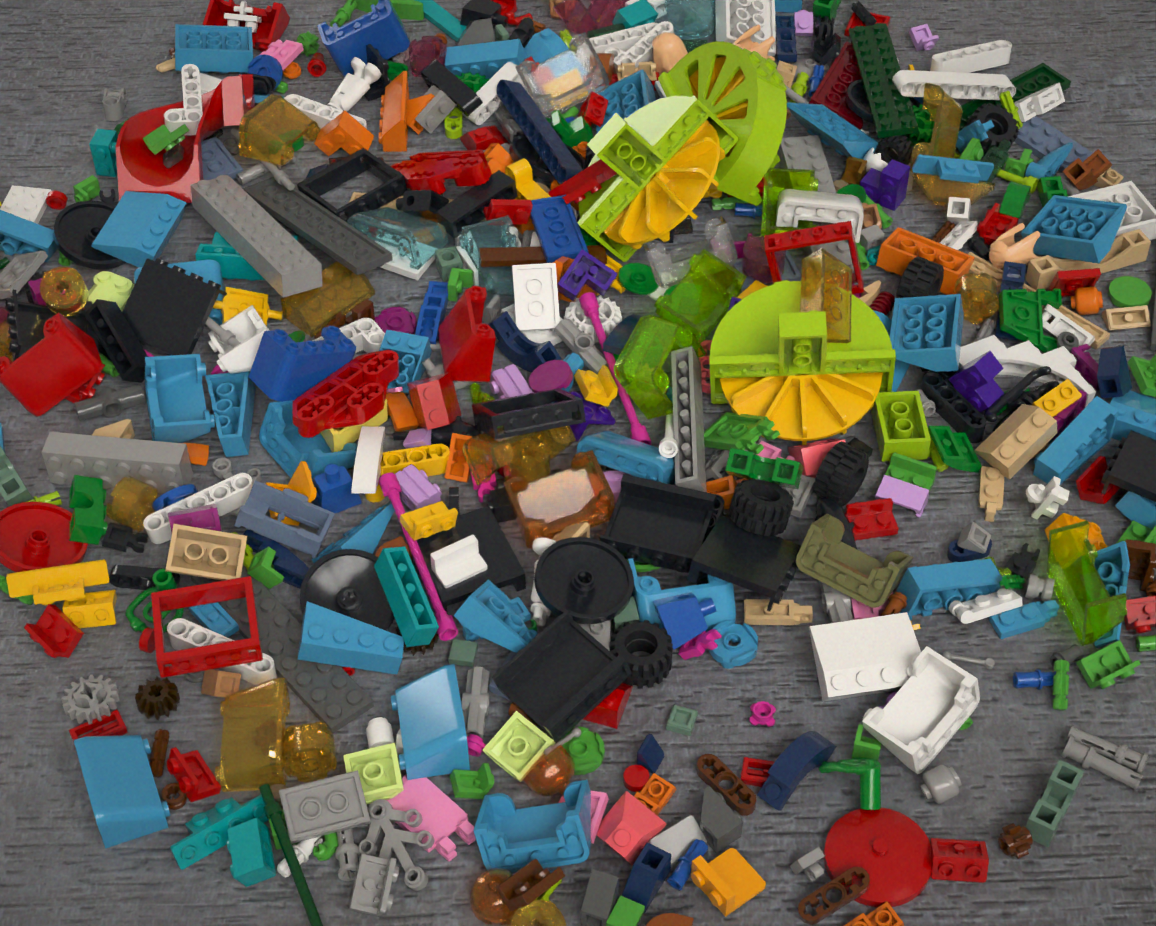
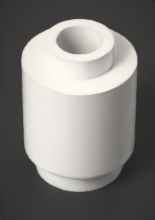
M377 717L368 722L366 734L369 749L394 743L392 726L386 718Z

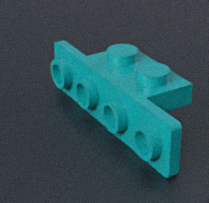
M262 795L243 805H240L232 797L221 800L212 809L196 814L191 821L185 823L190 835L170 847L178 867L183 870L227 845V840H229L227 829L254 818H258L263 823L268 821L269 819H267L264 811L265 803Z

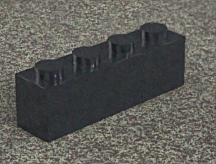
M498 170L490 176L489 181L474 186L436 211L439 228L454 239L485 219L483 210L484 207H489L491 199L513 200L518 197L515 180Z
M97 299L84 313L122 380L142 383L145 380V357H148L117 303Z

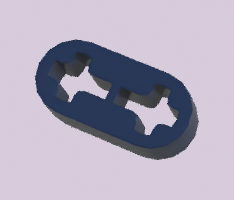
M990 539L986 553L982 554L957 546L958 540H954L949 544L947 557L951 562H965L985 558L990 554L992 541Z

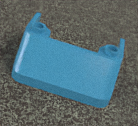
M633 558L628 559L634 577L631 597L634 596L640 622L648 620L650 624L657 623L660 629L663 628L653 601L689 592L696 596L698 603L712 598L716 612L704 616L708 627L706 632L723 621H736L733 583L708 574L707 584L661 590L658 580L654 577H638Z

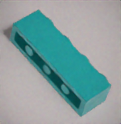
M200 243L195 254L196 261H217L221 266L223 278L247 279L249 281L265 280L231 245Z
M405 546L383 548L374 568L406 647L429 645L439 626Z

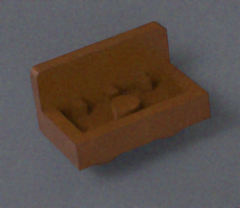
M1126 539L1130 562L1128 579L1140 580V591H1146L1148 583L1152 584L1154 579L1153 568H1156V544Z

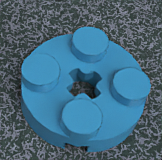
M728 620L713 627L722 637L714 641L718 647L714 650H709V652L724 668L731 669L734 666L747 664L756 657L758 636L751 626L745 623L743 625L735 624V621ZM732 640V642H738L737 646H730L729 641Z

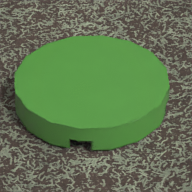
M1121 276L1115 278L1110 283L1107 294L1115 306L1124 308L1148 305L1152 291L1150 286L1139 278Z
M578 727L581 729L580 737H573L554 750V760L558 767L567 773L586 775L595 771L602 764L605 757L604 742L598 733H593L586 727ZM571 729L564 737H566L567 735H569V734L571 733L572 729Z

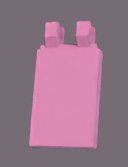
M406 774L402 777L404 790L394 798L386 800L392 805L394 810L407 812L410 809H415L422 815V823L418 827H410L405 822H394L404 831L419 833L425 830L432 834L434 844L431 848L425 849L428 853L435 848L440 855L450 862L457 856L455 851L456 845L448 838L452 833L455 832L468 845L476 840L473 831L474 826L468 821V814L427 777L407 780ZM412 815L410 817V822L415 821L417 815ZM425 836L422 839V844L428 841L429 836Z

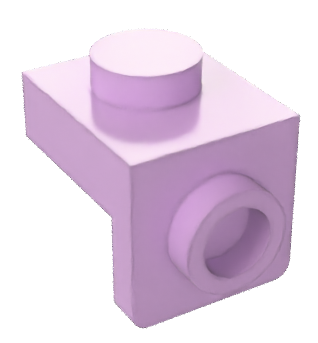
M807 10L794 12L795 36H813V12H808Z
M928 24L913 27L909 30L917 51L932 49L939 39L938 35L932 36Z

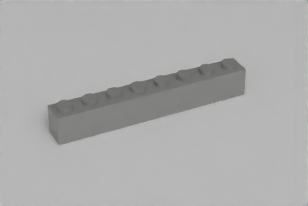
M690 346L671 351L674 439L678 443V452L674 456L676 486L707 492L701 363L693 347Z

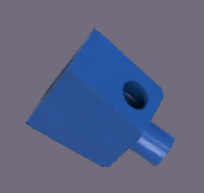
M329 464L325 467L324 473L313 478L317 494L312 504L333 513H338L362 503L359 493H352V478L344 466L338 467L336 464Z
M692 592L653 601L662 627L667 630V635L671 636L673 650L706 631L708 627L704 616L716 612L712 598L698 603L696 596Z

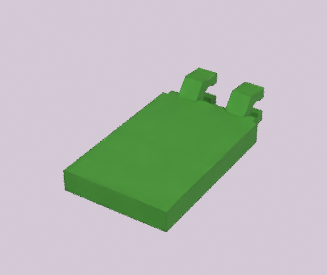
M726 412L704 431V444L708 448L729 451L731 448L747 449L749 452L758 454L764 449L763 445L755 443L759 436L762 435L767 440H774L780 433L777 430L773 431L771 429L775 424L765 416L737 415L736 413Z

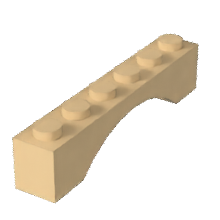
M1140 229L1123 233L1114 240L1110 251L1099 264L1072 259H1058L1049 255L1029 260L1025 279L1033 289L1047 290L1057 271L1100 268L1102 274L1146 261L1151 241Z

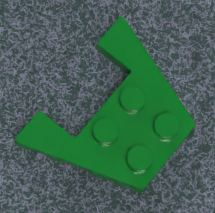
M1055 288L1052 291L1037 289L1035 292H1027L1026 289L1002 290L999 294L1000 329L1023 342L1029 340L1044 353L1057 349V338L1043 335L1042 305L1046 306L1049 304L1053 308L1059 309L1062 305L1061 289Z

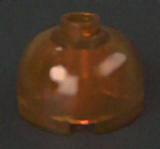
M559 745L527 774L524 781L538 795L552 796L557 792L563 795L566 786L572 783L570 780L575 774L576 766L574 759L562 745Z
M488 869L479 874L472 884L470 891L471 909L475 916L485 924L492 925V922H501V925H504L518 917V909L510 911L497 890L499 884L514 874L507 869Z

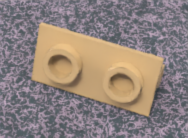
M652 61L639 62L636 68L635 62L621 63V65H617L616 69L618 81L644 69L650 81L657 80L655 72L656 63H652Z

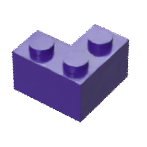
M892 159L882 172L871 168L860 181V186L865 189L866 194L875 204H880L885 208L895 211L906 198L910 166Z
M582 249L558 282L557 288L560 293L573 302L585 285L604 297L618 273Z
M991 351L965 364L949 378L954 388L979 412L989 408L1004 394L993 379L1004 368Z

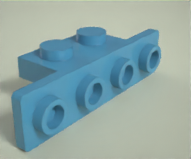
M919 154L912 167L913 173L938 175L943 180L978 183L979 180L987 181L994 169V164Z

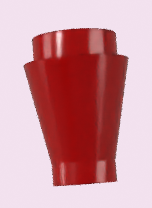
M315 53L307 65L308 72L314 77H319L326 72L324 56L321 53Z

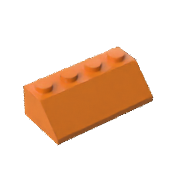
M403 71L385 87V95H381L382 107L380 108L381 119L379 125L382 132H379V144H383V152L407 151V100H410L407 71Z
M898 227L881 244L876 266L902 276L909 263L915 257H922L943 266L944 277L940 292L945 295H951L961 288L975 257Z

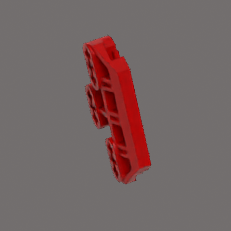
M482 149L418 153L410 156V160L391 165L392 168L404 175L407 189L432 190L440 195L446 191L444 179H454L456 186H478L489 181L492 175Z
M383 350L357 356L293 400V425L298 427L299 434L302 437L311 438L325 429L361 425L384 409L388 385L399 376L398 354L392 350Z

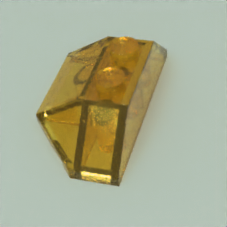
M912 174V177L928 200H933L932 204L942 206L949 202V197L970 198L972 205L993 191L995 183L983 181L969 183L943 180L938 175Z

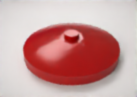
M23 502L9 506L0 512V563L14 572L81 563L85 557L88 543L69 541V523L72 513L57 505L45 502Z
M882 807L877 810L856 809L838 819L827 835L824 847V864L831 881L853 867H861L869 874V889L854 900L860 904L871 907H879L885 902H888L891 907L903 905L916 898L925 889L932 873L931 843L922 828L900 812ZM855 875L852 876V883L847 887L844 882L841 883L845 887L847 895L851 894L849 887L852 885L862 886L863 877L857 878Z

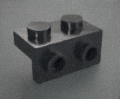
M835 33L823 46L814 39L811 42V57L817 63L821 62L824 66L831 59H836L841 52V37Z

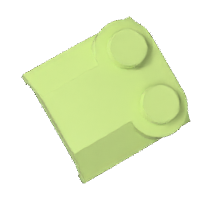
M99 272L94 276V285L80 303L82 304L83 300L92 301L93 304L97 299L116 302L121 312H123L134 284L130 279L112 272Z
M516 711L482 751L513 778L522 782L540 762H545L552 756L553 752L546 756L544 751L551 745H554L555 742Z
M395 743L343 755L346 773L358 770L366 805L378 799H392L404 790L400 761Z

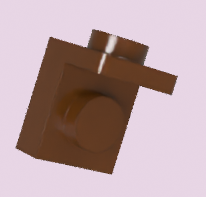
M366 299L351 309L352 314L345 318V322L350 324L361 318H371L374 320L373 302Z

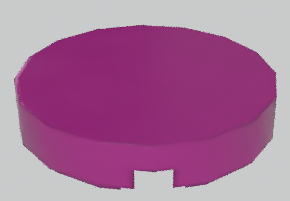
M403 307L384 309L374 319L384 333H386V330L409 334L416 332L417 318L412 311H406V308Z
M563 360L548 361L538 366L529 377V385L533 392L556 388L562 389L563 387L566 389L573 379V372L568 363Z

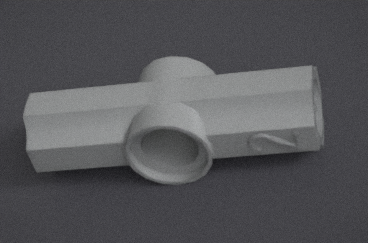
M565 318L561 320L554 328V332L572 350L571 354H578L591 371L598 374L602 365L608 367L605 356L594 345L592 336L582 333L570 319Z
M819 581L822 590L823 610L825 614L829 615L830 622L836 623L853 620L850 596Z
M474 667L468 670L466 692L462 694V710L466 735L474 734L482 739L485 729V716H488L489 712L488 688L490 672L483 667Z

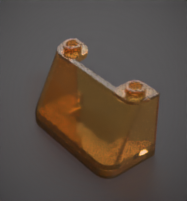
M593 450L576 454L571 461V468L528 483L526 478L514 476L508 481L503 482L527 548L533 549L532 545L535 539L549 538L553 540L554 536L557 533H561L566 526L587 522L590 524V528L603 524L610 520L615 507L614 494Z

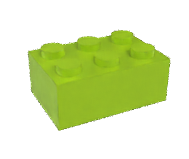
M919 391L879 392L871 409V415L882 462L891 461L893 453L905 455L915 460L928 459L931 439Z

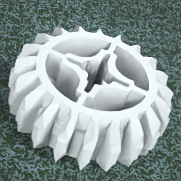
M600 295L596 297L599 304V318L606 337H608L622 321L620 307L616 305V302H611L609 298L603 299ZM576 298L575 302H570L569 307L566 308L564 319H570L582 333L591 335L595 344L599 340L592 321L589 317L585 316L579 298Z

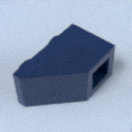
M1124 345L1106 347L1100 350L1097 380L1101 398L1121 397L1132 389Z
M647 842L632 867L622 896L644 905V914L671 871V854Z

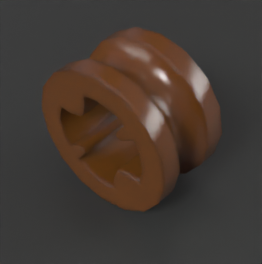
M170 783L163 788L161 793L162 799L167 801L170 810L180 809L186 804L187 795L181 792L179 783ZM177 793L179 794L178 798L174 799V797H172V799H170V795L175 794L176 796Z

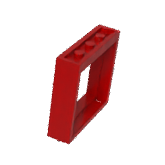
M851 221L764 236L765 253L773 284L774 282L782 281L775 252L847 240L854 273L813 280H819V283L832 285L851 294L864 292L863 275Z
M251 576L151 593L156 660L161 678L263 660L255 593ZM246 597L251 638L165 653L162 611Z

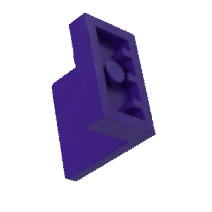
M568 392L583 399L586 421L585 423L561 427L571 441H579L588 424H615L616 420L611 415V412L603 405L585 400L582 393Z

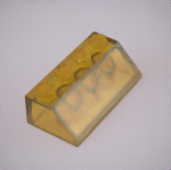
M822 248L802 259L800 312L812 310L826 311L827 342H851L852 269Z
M336 261L322 270V287L284 298L281 297L280 299L283 317L310 337H313L337 313L347 314L356 305L375 295V290L365 274L356 275Z

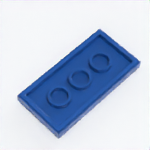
M566 195L531 200L533 207L530 217L547 263L555 262V260L562 256L575 259L582 249L588 253L571 204H566L562 198Z

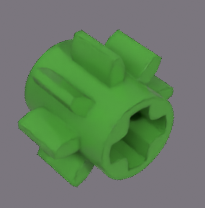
M309 31L300 34L296 41L302 43L304 50L301 54L304 53L306 56L315 54L320 46L317 43L319 38Z

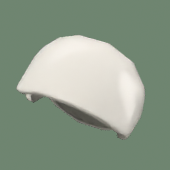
M872 147L863 158V160H867L866 172L868 173L871 168L882 172L888 164L881 160V153H873L874 148Z

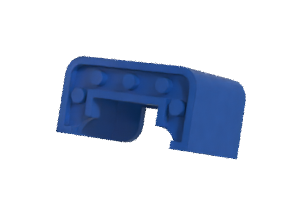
M378 0L376 6L374 4L370 5L371 12L341 27H338L337 23H334L333 27L328 26L326 21L317 25L321 39L343 77L347 73L354 74L351 66V61L354 57L359 58L367 65L366 45L368 44L377 49L381 57L386 60L408 49L410 40L390 0Z
M328 326L322 329L321 336L324 340L321 341L307 340L306 342H294L287 332L283 330L264 331L249 378L269 398L275 401L295 400L353 360L356 346L352 340L348 339L335 326Z

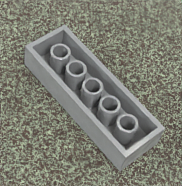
M49 432L41 452L50 482L59 485H71L74 475L103 479L104 489L166 493L179 486L190 484L193 477L187 445L183 443Z

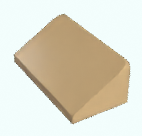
M1148 305L1106 309L1102 312V318L1108 331L1151 326Z

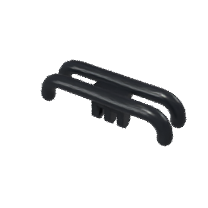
M1044 366L1031 371L987 409L984 417L988 422H995L997 420L996 413L1007 405L1010 410L994 426L993 432L1022 404L1032 405L1042 395L1059 385V382L1051 381L1039 386L1034 391H1024L1037 378L1049 375L1051 373L1050 367Z

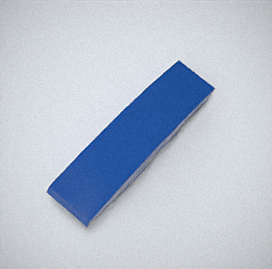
M429 281L428 291L425 293L424 302L420 308L415 335L429 337L430 344L437 343L439 326L445 317L449 301L447 282Z

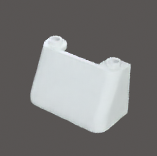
M785 189L778 195L775 233L786 232L792 226L797 228L798 220L827 223L851 221L855 242L859 243L864 218L863 206L860 199L854 195Z
M253 305L220 325L223 329L232 332L241 344L233 348L230 345H225L213 331L208 333L211 338L208 341L209 345L215 353L217 351L220 352L218 354L219 360L216 362L223 372L228 371L230 374L251 371L264 331H269Z
M927 646L921 653L918 652L911 661L913 675L883 709L880 707L870 708L864 714L862 721L863 727L916 774L922 773L973 713L980 701L978 679Z

